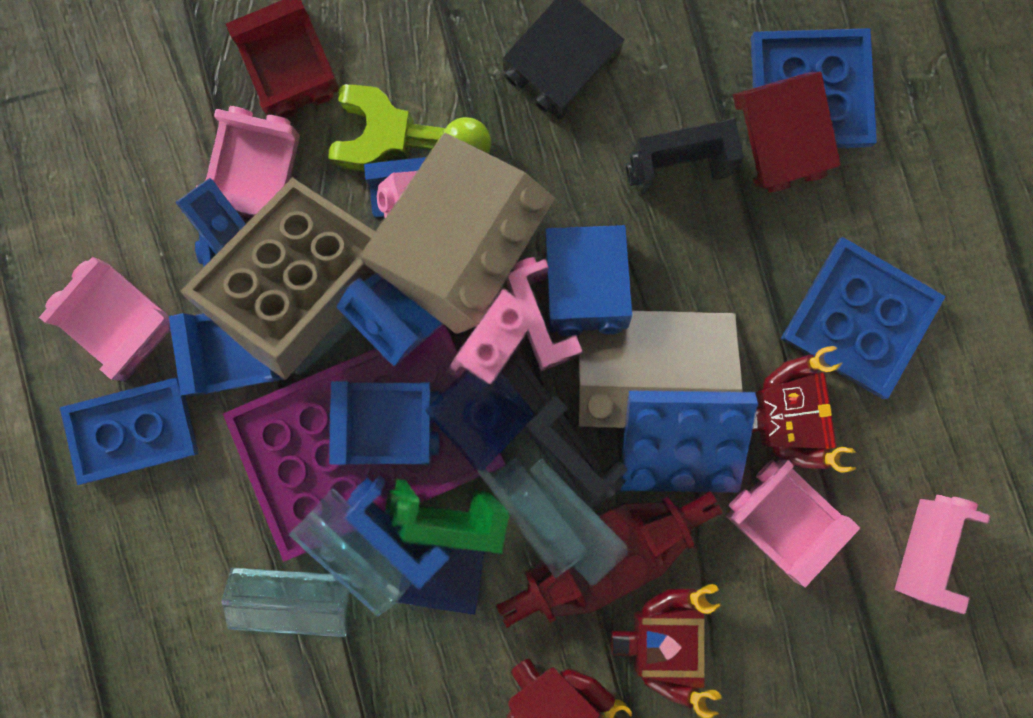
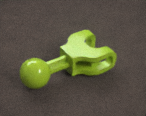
M343 85L339 89L338 101L342 107L349 113L365 117L367 126L363 134L356 140L335 141L331 144L328 160L337 167L365 172L364 164L387 162L395 158L408 159L410 147L432 150L444 133L488 154L490 152V133L483 123L474 118H458L448 124L446 128L414 124L409 111L396 109L391 104L389 98L377 87Z

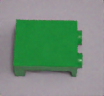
M397 479L395 490H389L385 504V513L389 515L392 525L396 528L403 541L502 553L510 512L488 491L474 490L470 511L463 512L420 506L419 498L406 480Z

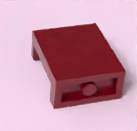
M281 0L226 23L229 34L239 49L259 96L260 106L266 115H275L287 119L294 116L299 108L310 103L314 105L323 104L331 100L334 93L339 92L340 87L302 0Z
M821 71L807 72L733 94L736 110H743L758 175L753 178L754 186L767 188L768 192H777L790 188V181L802 177H804L805 181L822 179L828 176L827 170L841 166Z

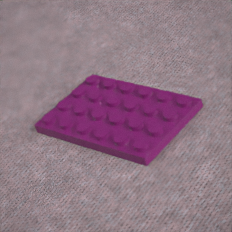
M446 325L440 327L395 366L375 348L223 413L283 562L356 531L344 519L350 508L346 501L351 497L350 494L366 478L373 482L381 475L386 480L381 493L373 500L385 512L387 494L389 490H395L397 479L406 480L419 498V503L506 466L474 390L446 372L458 355ZM331 381H347L350 383L431 382L433 384V391H440V415H433V432L440 433L439 456H432V464L430 465L329 464Z

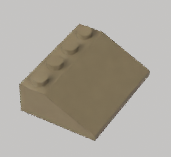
M444 133L358 259L457 334L480 323L555 197L526 172Z
M292 177L181 292L254 358L286 380L344 316L336 306L348 286L359 278L364 282L376 273L358 259L375 234V231Z
M632 311L629 328L623 329L620 333L606 335L599 333V330H583L578 335V342L582 352L577 358L576 427L625 428L629 391L742 392L743 390L735 313Z

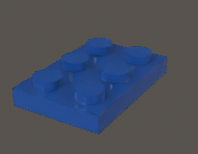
M178 377L60 407L77 485L199 455L186 397L180 395Z

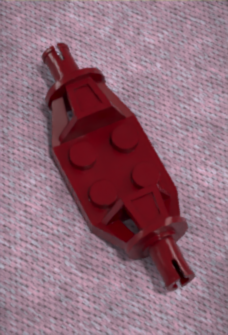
M709 491L704 496L681 508H678L677 505L674 506L668 497L663 498L662 502L622 503L555 538L533 570L525 571L529 582L527 584L528 589L496 604L500 616L504 615V624L509 628L512 624L537 611H540L541 614L545 613L550 623L555 621V617L592 613L660 577L686 547L688 550L694 547L691 530L723 514L720 506L714 504L717 502L716 498ZM664 513L668 515L646 524L642 521ZM558 564L561 568L540 584L538 583L543 576Z

